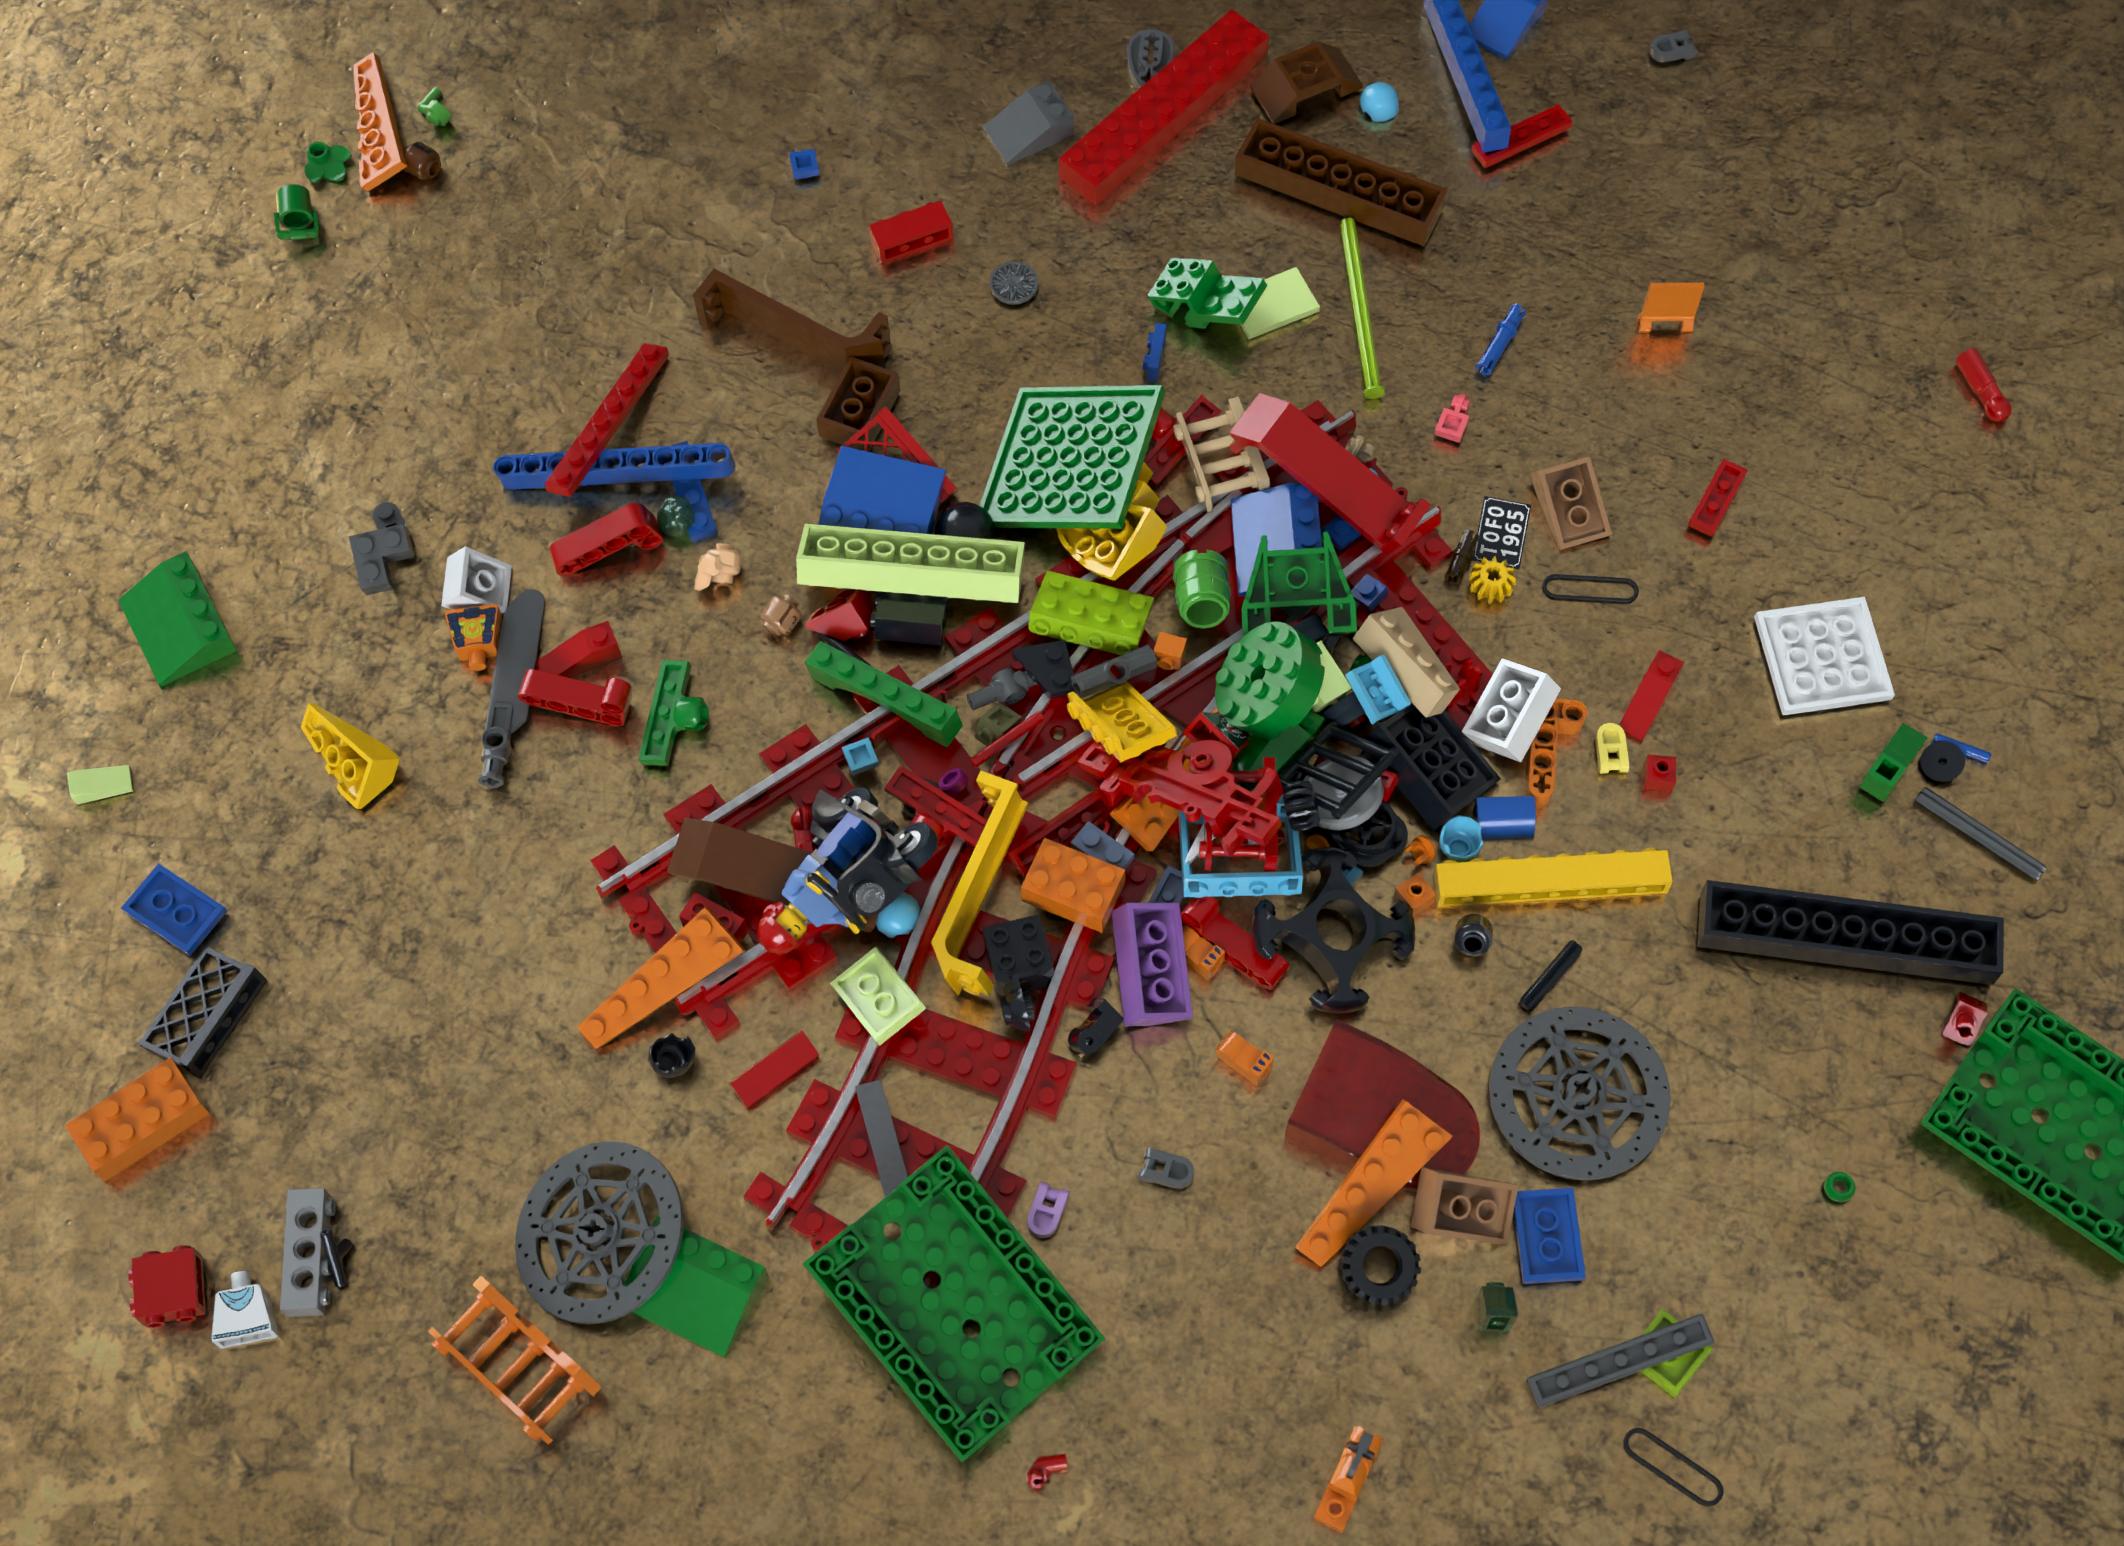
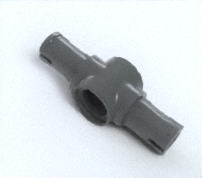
M1011 668L1003 669L992 677L987 687L967 694V701L973 711L993 702L997 704L1003 702L1005 706H1010L1022 700L1029 690L1028 688L1038 683L1034 682L1027 675V670L1024 672L1020 670L1014 672Z

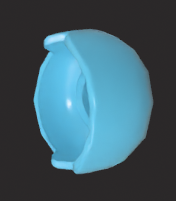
M1376 82L1367 86L1360 94L1362 112H1367L1372 121L1375 122L1387 121L1395 117L1399 111L1397 91L1393 86L1383 82Z
M1462 815L1449 818L1443 826L1439 838L1443 854L1457 862H1467L1475 859L1481 851L1484 842L1482 840L1480 824L1471 817Z
M903 892L878 914L876 921L878 930L891 938H894L896 935H908L911 933L921 912L917 900L912 895Z

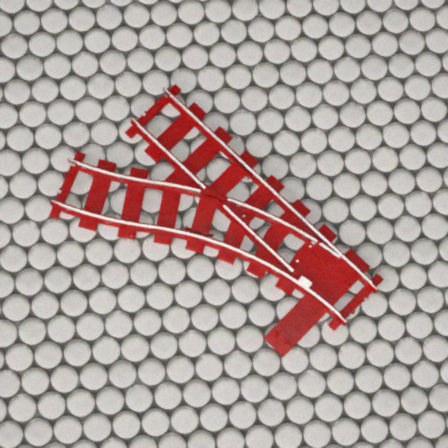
M1319 400L1300 410L1341 446L1346 448V445L1352 438L1350 434L1356 430V413L1354 410H1351L1337 420ZM1259 449L1269 476L1270 488L1287 483H1300ZM1240 452L1238 454L1233 453L1225 459L1240 455ZM1377 458L1363 463L1366 467L1376 471L1378 477L1391 488L1393 487V483L1376 465ZM1244 466L1214 473L1213 476L1219 483L1248 476L1250 470L1249 467L1244 468ZM1251 486L1211 497L1213 511L1207 512L1204 502H1201L1183 513L1169 495L1161 498L1154 512L1168 526L1155 550L1115 581L1086 569L1072 555L1048 570L1154 597L1155 601L1170 585L1176 589L1173 579L1174 563L1181 555L1192 550H1197L1198 553H1207V550H1213L1224 557L1227 561L1228 582L1231 591L1230 609L1226 618L1214 627L1224 634L1227 639L1190 663L1183 660L1180 671L1175 669L1165 670L1157 665V668L1127 680L1162 715L1164 714L1185 728L1184 731L1200 712L1211 713L1217 707L1215 700L1216 675L1228 656L1226 651L1243 637L1242 606L1245 596H1238L1230 501L1232 498L1258 492L1257 488L1252 489ZM1403 487L1397 488L1395 491L1407 500V489ZM1318 502L1320 528L1322 531L1323 527L1339 515L1324 502ZM1437 506L1422 517L1404 544L1388 555L1384 554L1363 535L1341 552L1335 547L1334 549L1350 590L1366 574L1387 586L1389 590L1387 596L1372 612L1359 605V610L1356 614L1357 632L1370 614L1403 607L1460 688L1445 708V711L1458 727L1463 730L1493 674L1396 564L1414 551L1431 570L1451 556L1453 550L1434 530L1442 521V509ZM1163 570L1164 572L1153 582V578ZM1046 572L1035 578V584L1039 589ZM1327 606L1271 609L1272 622H1284L1288 625L1299 618L1302 621L1314 614L1320 617L1322 623L1328 618ZM991 607L945 635V641L957 655L950 662L913 684L899 665L886 674L947 703L948 697L977 680L982 688H985L991 682L992 677L1003 669L1011 668L1014 672L1019 670L1021 672L1026 671L1019 661L1015 662L1012 658V649L1030 646L1044 637V635H1039L1029 630L1030 611L1005 626ZM1144 629L1138 648L1149 645L1154 651L1156 641ZM1349 633V634H1350V635L1352 636V638H1353L1356 633ZM1079 644L1069 655L1074 675L1099 665V663L1102 664L1105 661L1121 656ZM1090 649H1092L1091 653L1082 662L1083 657L1088 653ZM1112 665L1109 671L1112 678L1117 679L1119 675L1118 668ZM954 673V676L938 685V681ZM1037 684L1028 688L1029 690L1022 700L1007 706L1022 716L1021 722L1037 711L1043 715L1044 721L1001 750L987 773L1017 783V791L1021 799L1028 803L1067 777L1076 780L1093 791L1096 789L1101 790L1100 785L1105 779L1080 769L1077 762L1095 740L1089 730L1085 731L1077 718L1073 719L1067 709V704L1069 703L1068 696L1049 699L1041 690V686ZM854 693L853 699L865 713V716L822 743L819 742L807 724L763 750L759 753L760 759L772 775L728 803L723 801L713 785L710 784L673 807L663 815L676 836L629 865L615 845L591 859L593 867L604 881L596 889L602 899L624 884L626 885L630 893L618 901L628 917L633 919L629 923V929L634 936H640L644 933L645 941L655 954L677 932L647 890L672 875L667 873L684 818L712 821L745 831V827L791 799L797 809L801 807L812 809L813 801L819 790H823L834 798L839 799L847 792L855 789L839 768L847 763L842 747L869 738L874 749L877 748L878 743L885 740L909 771L938 784L942 776L949 770L954 768L962 769L968 776V783L961 792L950 797L988 820L994 807L988 804L987 798L982 794V790L976 782L981 770L979 767L975 768L969 760L971 757L956 738L953 739L947 748L925 737L920 730L887 708ZM858 732L862 733L860 736H858L857 738H855L854 740L850 741L845 745V741L847 739L851 738ZM1183 732L1170 749L1177 750L1181 746V742L1186 738ZM1029 733V737L1027 738L1023 746L1020 748L1021 743ZM1056 733L1063 734V738L1060 740H1056L1053 737V735ZM1059 761V765L1044 774V770ZM764 792L767 793L766 796L750 805L751 800L760 796ZM1025 811L1009 848L1048 821ZM1178 817L1167 831L1177 838L1180 835ZM1105 821L1103 832L1110 836V823ZM1119 825L1112 838L1133 852L1135 857L1141 845L1133 837L1129 840L1130 834ZM949 833L942 837L943 841L938 843L936 851L930 860L917 869L922 879L911 883L904 891L917 900L921 909L914 929L908 935L901 934L894 937V940L901 948L894 969L905 981L910 966H912L906 983L915 994L929 956L937 957L931 942L974 851L973 847ZM1005 854L1002 864L1016 869ZM1133 859L1125 869V884L1113 910L1126 903H1142L1157 875V869ZM955 860H957L955 867L951 875L949 876V873L954 865ZM656 861L659 862L658 865L654 866L653 868H651L650 870L641 875L640 871L644 870ZM713 885L731 912L745 919L748 929L747 934L756 946L684 991L674 999L675 1004L684 1016L696 1011L716 1041L740 1025L738 1018L726 1003V1000L772 970L775 971L790 992L838 960L837 955L824 939V936L841 925L822 924L816 927L809 920H806L808 932L805 935V939H801L798 942L800 945L797 949L780 955L771 953L760 944L756 932L758 923L764 915V910L768 905L775 903ZM980 910L958 959L982 968L986 975L993 977L984 944L982 927L1010 920ZM1070 920L1062 939L1045 933L1054 967V975L1047 988L1035 991L1040 993L1034 1009L1035 1020L1030 1021V1032H1026L1022 1043L925 1009L879 1046L847 1006L835 1034V1040L860 1049L857 1058L840 1091L814 1079L786 1129L787 1134L809 1144L810 1147L786 1186L760 1171L743 1196L746 1201L769 1214L765 1219V1225L773 1230L787 1208H792L797 1211V1214L789 1227L807 1239L814 1237L811 1241V1246L815 1253L848 1227L847 1224L811 1202L837 1159H841L880 1178L855 1086L879 1080L888 1060L1000 1099L974 1155L894 1116H891L908 1177L948 1145L1009 1220L1027 1185V1180L1003 1169V1163L1012 1147L1027 1110L1056 1119L1077 1067V1062L1050 1053L1067 1003L1091 1011L1087 1006L1093 998L1101 997L1115 962V957L1089 948L1097 931L1086 926L1084 929L1083 925ZM735 972L738 973V975L734 976L733 978H731L730 980H728L720 986L719 982L723 981ZM1051 1010H1052V1013H1051V1016H1050V1019H1049V1022H1048V1025H1047V1021H1048L1050 1012H1051ZM869 1065H871V1067H870V1069H869V1071H868V1073H867V1075H866V1078H865L864 1082L862 1083V1079H863V1077H864V1075H865V1073H866V1071H867ZM1007 1122H1009L1008 1125H1007V1127H1006V1130H1005V1132H1004V1134H1003V1136H1002V1138H1001V1140H1000V1137H1001V1135H1002V1133H1003V1131H1004V1129H1005V1126H1006ZM813 1172L812 1176L810 1177L807 1184L802 1190L801 1188L804 1185L805 1181L809 1177L810 1173ZM929 1271L924 1274L923 1282L926 1287L935 1289L939 1286L940 1277L937 1273Z

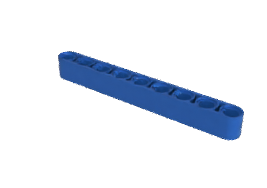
M723 443L604 449L579 486L724 478L730 476L735 471L736 465L730 449ZM567 452L504 455L496 459L493 464V471L506 489L546 488L545 482Z

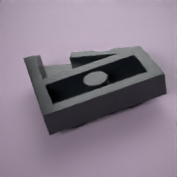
M1065 640L1012 649V658L1015 662L1019 661L1027 670V675L1041 686V690L1049 699L1068 696V693L1074 691L1071 684V676L1074 675Z

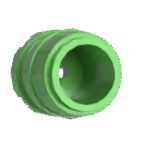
M1192 550L1181 555L1174 563L1173 579L1176 585L1175 597L1179 613L1189 625L1196 628H1210L1220 624L1226 618L1230 609L1231 591L1228 582L1227 561L1221 554L1213 550H1207V553H1198L1197 550Z

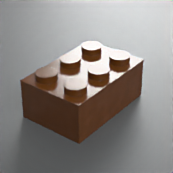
M850 356L816 419L819 437L843 445L876 417L877 413L885 406L891 410L901 391L899 373ZM878 424L869 431L868 441H875L881 430ZM865 435L858 441H865ZM853 444L850 447L864 451V445ZM868 445L867 452L870 451L872 446Z

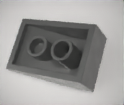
M1048 80L1026 90L985 124L983 130L1008 166L1073 136L1074 116Z

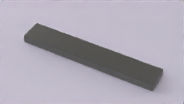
M1703 1313L1527 1377V1381L1539 1409L1713 1345L1715 1341Z

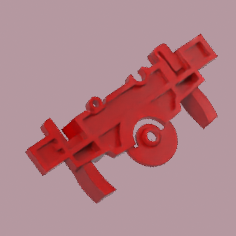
M1094 741L1077 761L1080 769L1105 779L1100 788L1105 793L1109 805L1113 808H1116L1126 795L1131 796L1134 803L1140 804L1148 794L1151 804L1160 802L1179 811H1184L1189 822H1196L1203 815L1205 822L1210 824L1214 837L1220 838L1221 835L1225 836L1221 844L1225 855L1228 857H1232L1246 839L1266 846L1282 826L1279 817L1269 814L1283 794L1278 772L1268 767L1263 778L1252 792L1237 785L1235 776L1229 773L1233 758L1229 748L1219 741H1198L1187 746L1181 752L1164 748L1167 744L1164 743L1123 762H1120L1113 754L1109 755L1102 744ZM1185 759L1190 760L1189 768L1192 773L1184 769L1183 765ZM1207 759L1205 762L1199 763V761Z

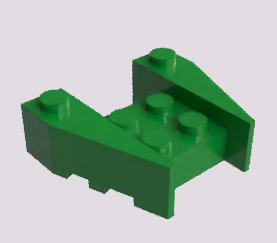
M1323 532L1324 547L1272 551H1268L1267 536L1262 535L1242 606L1243 636L1257 626L1266 622H1272L1271 609L1327 606L1329 634L1357 633L1356 603L1328 532Z

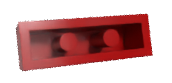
M941 200L927 203L911 211L901 212L899 215L885 220L881 219L869 225L870 241L881 264L954 239L953 224Z

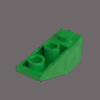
M1902 723L1859 787L1885 802L1928 737Z

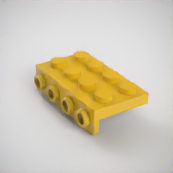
M1127 681L1084 700L1074 691L1068 693L1070 703L1067 704V709L1073 719L1077 718L1085 731L1089 730L1097 743L1101 742L1109 755L1113 754L1120 762L1137 757L1142 752L1162 745L1169 739L1177 736L1175 726Z

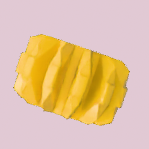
M1495 556L1489 562L1484 557L1480 564L1475 563L1472 567L1468 581L1471 584V593H1478V601L1485 597L1489 604L1492 603L1493 599L1501 603L1504 597L1511 596L1512 588L1516 585V577H1514V568H1507L1508 563L1506 560L1499 563Z

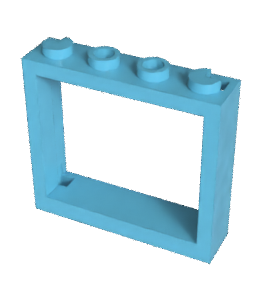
M1283 794L1277 802V817L1280 818L1281 822H1286L1290 871L1192 874L1191 864L1189 865V861L1185 863L1190 850L1188 824H1203L1204 817L1201 815L1198 821L1189 822L1184 811L1178 810L1184 897L1292 895L1302 893L1303 872L1299 832L1291 828L1286 816V810L1281 808V806H1284Z

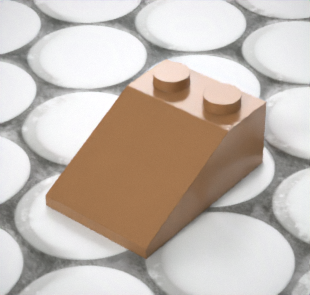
M1590 456L1530 473L1538 501L1559 550L1612 535Z
M1422 1167L1410 1227L1432 1235L1508 1245L1518 1185L1457 1172Z

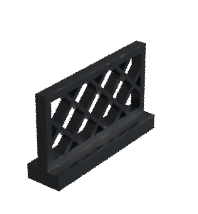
M205 946L138 1044L165 1059L171 1057L179 1066L200 1078L267 979L254 966L240 963ZM210 957L216 959L218 968L204 972L203 967ZM235 969L240 971L234 981L226 983L225 973ZM219 975L220 986L207 990L205 980ZM199 982L201 992L187 997V990L190 985ZM222 993L219 1003L216 1006L209 1007L208 997ZM202 1000L204 1010L190 1014L189 1004ZM183 1007L184 1017L170 1021L172 1011ZM205 1017V1023L201 1029L193 1032L191 1022ZM185 1024L186 1035L173 1039L172 1028ZM163 1031L166 1032V1042L158 1045L151 1044L156 1034ZM188 1042V1048L181 1058L175 1056L174 1046Z

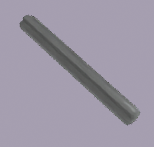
M1924 787L1917 795V802L2032 878L2038 880L2045 872L2046 866L1929 788Z

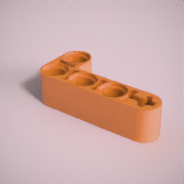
M1556 698L1548 712L1550 717L1544 719L1528 749L1525 796H1534L1536 809L1544 808L1550 803L1555 788L1558 734L1575 735L1583 728L1587 716V708L1580 701ZM1567 715H1573L1577 717L1578 720H1571L1567 717ZM1537 738H1545L1548 740V742H1540ZM1536 763H1543L1547 768H1539ZM1538 783H1542L1541 793H1539L1537 788Z

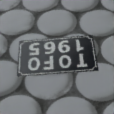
M1484 496L1477 532L1480 538L1474 549L1473 560L1481 561L1485 557L1491 562L1492 558L1496 556L1497 562L1501 563L1506 560L1508 563L1507 567L1520 569L1531 505Z

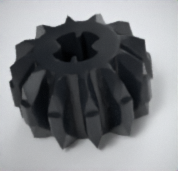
M1298 781L1285 786L1283 789V800L1286 816L1291 828L1294 831H1305L1318 826L1320 823V813L1312 784L1309 781Z

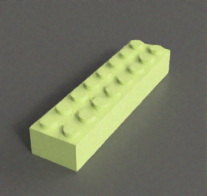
M805 524L796 557L797 584L1018 603L1024 569L1025 542Z

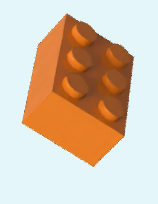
M1044 838L1021 886V900L1103 933L1125 884V869Z

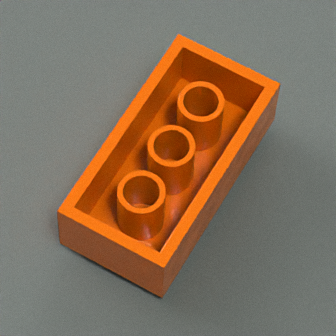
M169 1057L65 1124V1127L92 1171L106 1182L210 1113L182 1069Z

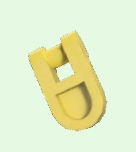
M1615 723L1603 724L1598 729L1595 738L1599 774H1607L1611 770H1618L1619 773H1628L1629 758L1624 730ZM1608 753H1617V759H1609Z

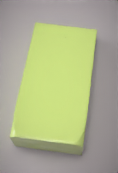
M129 765L67 772L70 796L77 805L133 792Z

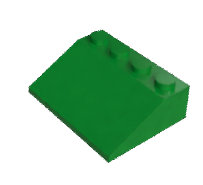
M187 551L158 564L118 599L160 687L237 651Z
M659 1215L656 1216L651 1227L659 1226ZM683 1228L679 1253L669 1275L659 1289L632 1313L725 1358L769 1275L765 1266ZM661 1235L659 1238L664 1239L666 1236ZM646 1246L632 1265L625 1286L631 1284L642 1273L654 1253L655 1246Z

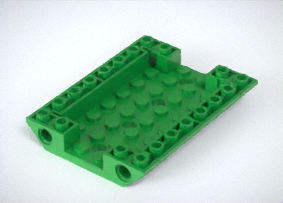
M2014 988L1935 1099L1920 1124L2124 1264V1059L2017 988ZM1987 1075L1991 1077L1994 1087H1984L1979 1081V1076ZM2032 1111H2041L2046 1117V1123L2040 1124L2034 1121L2031 1115ZM2085 1146L2096 1148L2099 1158L2096 1160L2090 1159L2085 1154Z
M948 1145L901 1182L895 1190L853 1224L851 1223L802 1263L961 1462L965 1461L1008 1424L1017 1413L1106 1339ZM894 1223L900 1227V1238L897 1240L886 1238L884 1227L887 1224ZM933 1271L939 1275L940 1284L937 1288L930 1289L924 1285L923 1276L926 1272ZM974 1320L978 1323L979 1333L976 1337L971 1338L964 1334L962 1327L965 1321ZM1009 1368L1014 1369L1019 1375V1381L1013 1387L1007 1386L1002 1380L1003 1372Z

